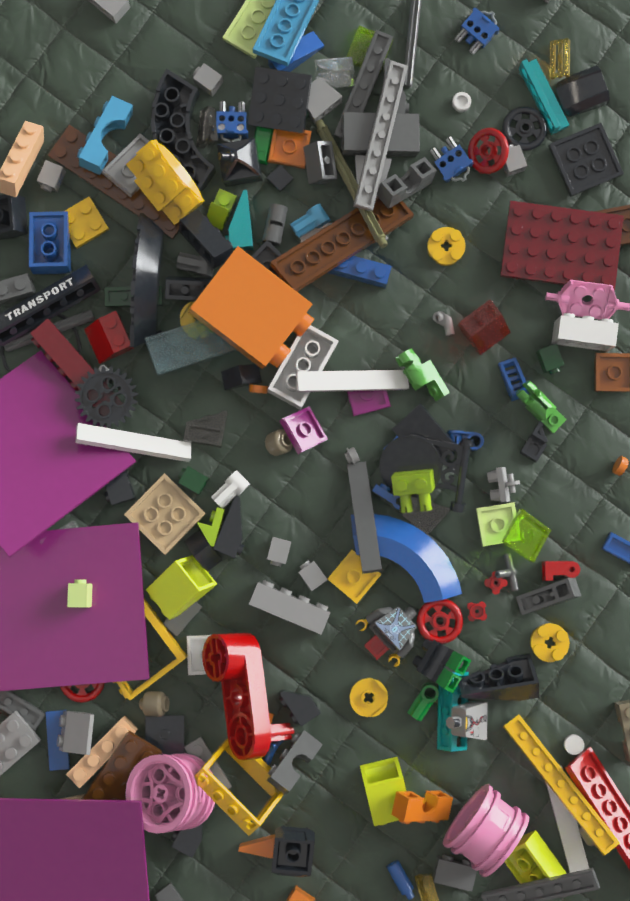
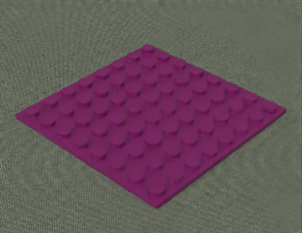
M41 350L0 379V547L9 558L136 463V460L126 451L75 443L77 424L93 425V420L86 422L88 416H80L83 409H77L76 407L81 405V403L75 401V399L80 398V395L75 393L73 387L45 357Z
M138 522L46 530L10 558L0 547V691L150 679ZM76 579L86 580V584H92V607H67L68 583H74Z
M0 798V901H150L141 801Z

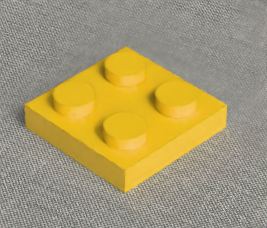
M90 196L65 210L68 211L70 238L77 249L109 230Z
M351 550L327 579L357 604L381 576V573L362 574L360 556Z

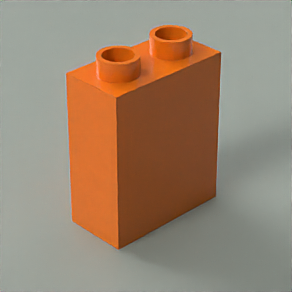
M239 246L233 251L188 312L261 369L266 367L269 362L278 368L291 351L290 348L283 344L293 331L301 337L314 321V318L307 314V311L313 304Z

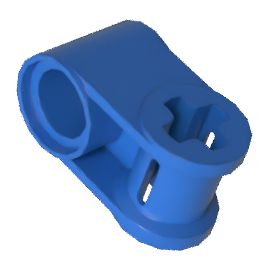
M447 430L449 437L454 442L456 437V443L458 444L462 438L477 437L479 445L477 447H470V451H477L484 443V439L479 433Z

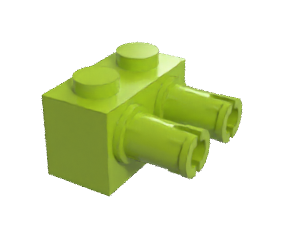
M433 469L395 472L391 476L394 496H400L401 513H406V511L407 513L413 512L412 494L419 495L420 511L432 510L430 493L435 489Z

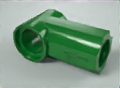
M431 682L425 683L407 713L421 722L434 701L438 699L439 691L437 686ZM427 688L435 690V694L432 697H427L424 694Z

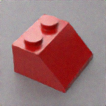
M117 311L98 318L84 329L99 364L135 349L130 347V337Z

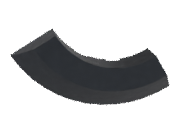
M166 69L158 83L154 101L152 102L151 130L153 140H157L174 155L201 193L215 175L216 170L215 166L208 162L196 148L191 135V118L195 104L200 97L199 90Z
M144 213L139 215L137 231L140 232H138L137 239H135L132 269L134 270L131 281V295L133 297H131L130 313H132L130 347H136L155 338L158 330L159 281L164 249V233Z

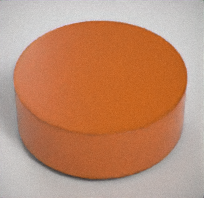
M249 384L250 392L268 393V386Z
M620 456L613 466L612 473L618 476L622 475L628 466V459Z

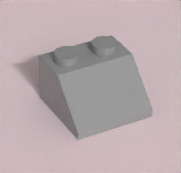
M63 711V715H60L59 727H62L61 735L57 737V747H59L60 751L90 755L94 714Z

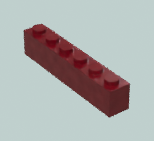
M46 319L30 333L33 336L31 341L38 348L42 346L46 351L45 357L51 363L53 361L56 362L59 366L57 370L63 377L67 375L70 378L71 382L69 384L75 391H81V388L77 386V384H84L81 377L88 379L87 372L89 371L92 374H95V372L49 319ZM104 382V387L110 389ZM91 390L88 393V398L91 401L96 400L98 392ZM104 393V398L99 402L95 403L93 406L96 408L100 403H102L105 400L107 402H110L111 400L109 397L114 393ZM116 396V398H115L116 404H117V405H122L123 403H122V402L120 401V399ZM106 405L102 406L99 410L101 416H107L110 412L109 407Z

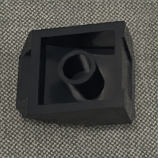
M597 65L557 82L556 91L562 108L570 117L605 106L610 101L609 90L607 89L601 69Z
M283 825L276 828L271 873L293 877L311 876L315 832L308 827L298 828Z

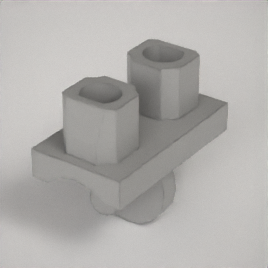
M498 467L496 470L487 473L489 483L498 482L499 489L490 490V498L494 501L509 502V488L510 493H516L515 485H519L520 480L514 481L513 474H508L507 480L506 467Z

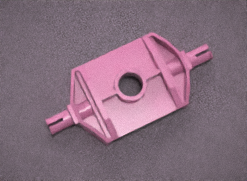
M569 280L561 291H558V294L546 292L545 300L559 303L562 315L570 313L578 317L591 316L594 319L602 320L609 319L616 310H630V303L619 302L613 286L607 284ZM586 295L593 297L589 302H584L582 298Z

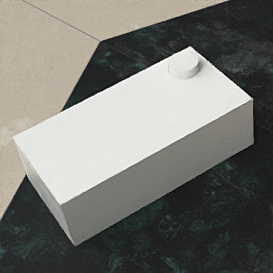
M310 325L301 337H296L290 348L291 351L282 362L268 387V393L301 410L310 392H297L296 372L323 371L338 344V340Z

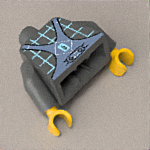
M391 607L378 608L367 615L366 619L358 620L356 624L359 622L365 624V627L360 631H364L368 624H371L369 628L393 653L389 656L388 662L392 658H396L398 661L394 664V667H397L400 664V658H403L413 647L416 625L412 622V619L417 614L411 607H407L404 611L399 607L395 609Z

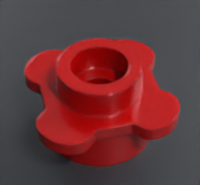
M494 571L492 576L484 581V584L492 590L493 594H499L500 590L506 587L508 582L506 579L496 578V571Z
M482 601L476 604L468 603V619L470 621L475 619L485 620L487 618V614H485L486 604Z

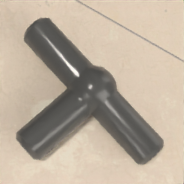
M511 553L504 554L506 569L496 571L495 577H508L511 591H518L517 571L514 568Z

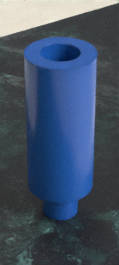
M399 860L388 864L386 868L401 895H406L408 900L414 898L415 895L412 892L414 887Z

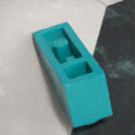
M247 190L242 192L228 229L229 235L225 236L226 240H229L233 246L232 252L237 246L244 251L254 250Z

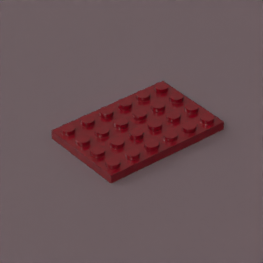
M510 200L500 277L565 285L569 280L612 285L615 291L624 216Z

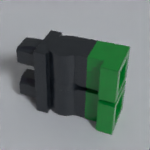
M425 639L422 649L427 651L423 658L419 655L415 656L412 664L417 668L418 672L445 690L454 693L462 678L445 667L447 666L463 676L472 660L435 640Z

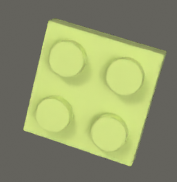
M515 502L476 508L482 546L521 540Z

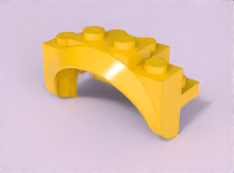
M157 140L149 141L126 164L137 178L134 182L158 211L163 210L174 225L179 222V219L196 210L205 201L184 167Z

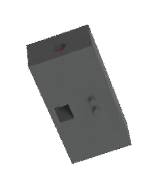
M343 113L341 117V153L343 156H366L376 113ZM397 113L386 157H416L420 152L419 114Z

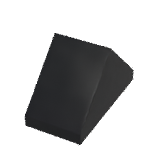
M256 364L237 365L221 371L225 390L262 383L259 366Z
M200 530L184 541L193 556L207 572L222 561Z

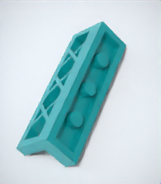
M527 59L523 60L519 66V71L540 113L545 118L551 135L569 127V123L537 59L530 62Z
M453 672L454 674H456V675H458V676H462L461 674H459V673H457V672ZM465 672L462 678L468 676L469 672ZM438 685L437 749L450 752L467 750V737H461L460 746H457L458 736L452 735L451 729L446 725V720L448 717H451L452 708L458 705V698L461 697V704L468 702V698H462L459 685L454 693Z

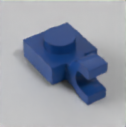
M383 483L380 486L376 484L372 491L391 502L399 510L401 506L396 504V499L400 498V496L391 494V489Z

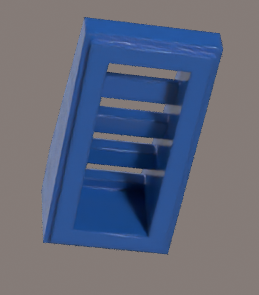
M516 357L498 363L511 401L519 399L516 395L517 389L521 390L520 388H522L529 394L522 386L526 380ZM511 366H514V367H515L514 369H511V370H508V371L505 370V368H508V367H511ZM517 373L516 376L510 378L508 377L509 375ZM520 381V383L511 385L513 382Z

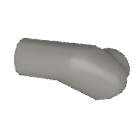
M435 312L433 320L444 327L445 336L455 335L452 318L444 312Z

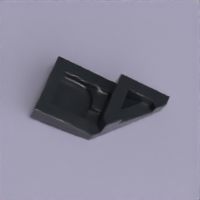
M542 421L538 422L520 451V454L535 463L539 460L548 442L547 437H545Z

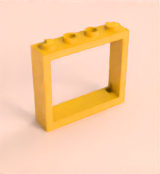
M145 598L146 618L175 655L176 659L134 691L127 681L116 682L120 687V694L129 700H132L187 658L186 653L163 625V622Z
M228 738L194 775L197 785L248 836L261 826L284 795L267 781L270 776L268 771L271 767L262 758L252 760H239L230 749ZM224 750L271 796L256 817L208 770Z

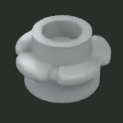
M347 447V452L344 453L349 464L353 463L355 465L356 462L360 461V458L354 447L350 449Z

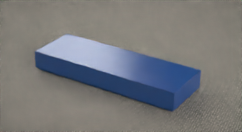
M66 710L46 711L50 771L70 769L69 752H62L57 747V737L61 735L62 727H59L60 715H63V711Z

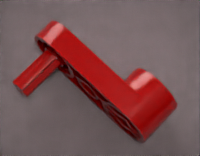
M226 633L209 636L204 643L202 662L207 676L212 681H221L230 749L239 760L260 759L269 751L271 742L291 740L294 728L290 727V723L270 724L259 643L251 633Z

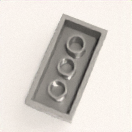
M263 580L262 583H257L249 605L322 635L330 615V611L327 610L328 606L319 602L316 605L309 603V598L299 595L298 598L292 596V591L283 587L281 590L273 588L274 584Z

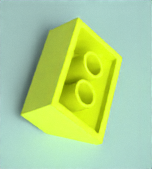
M536 830L523 835L513 852L505 860V864L520 884L567 874Z

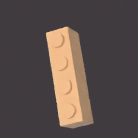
M28 121L24 122L0 169V193L17 197L44 143L43 126Z
M124 716L90 750V755H85L66 775L81 788L111 757L128 731L135 733L138 728Z

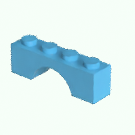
M114 96L111 97L109 102H105L101 117L98 116L95 120L93 132L88 133L86 137L87 143L84 148L81 147L77 154L79 166L98 175H101L108 161V151L102 144L103 137L112 130L125 129L133 115V105Z

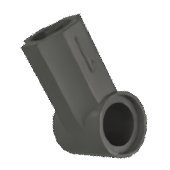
M179 253L177 269L194 272L206 278L213 277L214 269L201 255Z

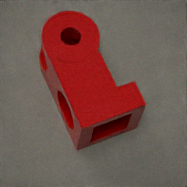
M542 561V580L553 581V575L575 578L579 575L581 569L579 564L574 561Z

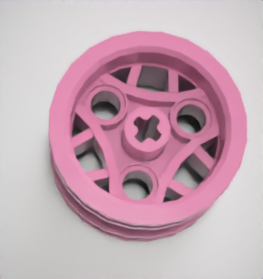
M186 753L152 755L142 759L134 767L126 785V800L141 801L144 830L156 834L187 830L200 826L207 820L215 802L197 785L194 776L205 763L202 759Z
M489 784L482 786L466 802L451 823L443 839V845L446 848L451 847L453 854L460 853L468 858L472 869L479 871L482 877L491 875L505 862L519 843L529 822V816L525 812L521 813L517 806L511 807L500 799L501 794L497 790L492 791L493 788Z

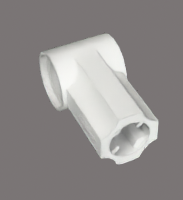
M236 470L211 498L223 509L235 496H239L250 483Z

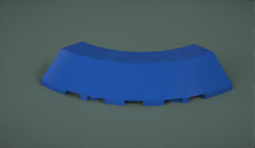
M352 514L351 522L356 555H360L354 514ZM374 514L380 556L396 562L413 577L421 591L424 603L444 600L462 594L455 569L447 555L431 537L408 522L391 516Z

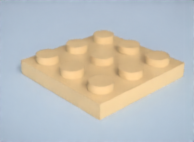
M164 473L124 515L132 523L138 522L139 530L166 555L206 513Z

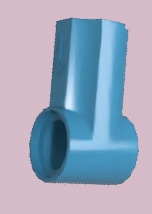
M317 204L310 208L305 215L292 222L290 226L295 235L301 238L315 228L319 229L326 225L330 218L321 204Z

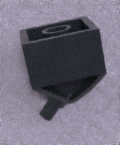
M255 138L217 144L222 182L225 187L263 181Z

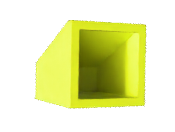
M191 555L173 562L146 591L149 593L150 598L159 606L162 614L171 620L178 617L202 598L217 583L196 558Z
M398 757L360 765L374 826L398 821L399 819L392 815L396 792L406 791Z

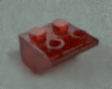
M491 299L461 320L457 325L480 356L511 333L503 315Z

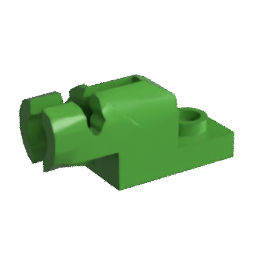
M412 348L395 358L399 367H405L403 374L406 375L415 391L427 386L430 395L435 401L442 399L450 393L431 360L421 364L420 358Z
M530 380L526 381L522 386L529 394L523 389H518L516 395L526 405L525 408L538 421H542L543 425L551 433H555L567 419L556 410L557 407Z

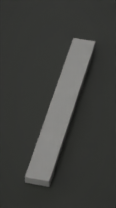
M392 60L388 63L353 207L370 212L374 208L408 69L407 65Z

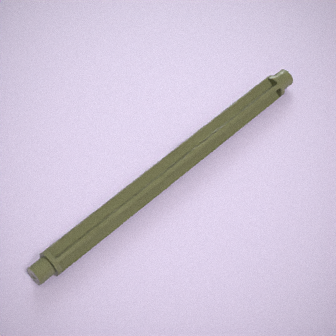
M320 119L315 122L317 132L322 141H332L335 165L355 201L358 183L328 126ZM358 208L375 242L379 244L380 248H385L388 245L385 239L386 236L373 212Z

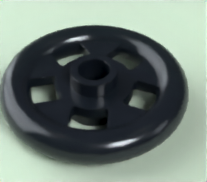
M523 106L515 108L507 114L503 121L502 131L509 145H520L522 151H529L537 148L544 141L547 134V123L538 110ZM522 114H528V115H530V116H529V120H528V119H521V115H522ZM512 120L517 121L515 128L510 127ZM533 122H538L540 129L534 130ZM523 125L528 127L527 131L522 129ZM515 133L522 138L519 142L513 138ZM533 134L536 139L529 143L527 138Z

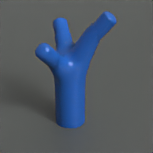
M284 741L271 742L269 751L264 757V761L268 765H270L277 748Z

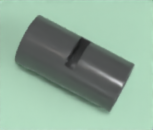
M280 204L269 205L262 238L263 243L268 240L273 246L281 245L288 211L286 206Z

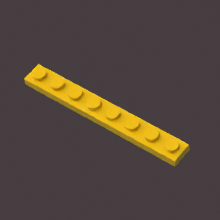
M518 714L503 727L602 855L605 856L620 844L523 718Z

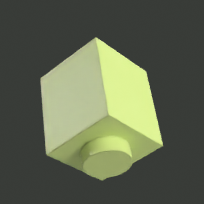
M76 579L74 583H68L67 607H92V584H86V580Z

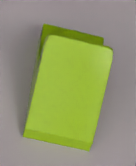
M219 189L214 202L210 203L207 213L209 222L214 227H217L219 231H223L237 200L236 195Z
M217 507L216 511H212L210 522H213L212 526L197 522L210 546L214 547L218 539L225 509Z

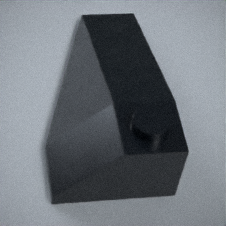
M530 653L508 657L505 659V662L498 665L493 664L490 666V669L483 672L477 671L462 678L459 682L462 698L512 701L539 698V680Z

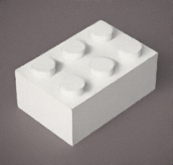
M564 313L563 316L561 315L554 321L551 344L608 352L616 347L619 323H613L612 319L598 321L594 320V317L591 316L576 318L574 314Z

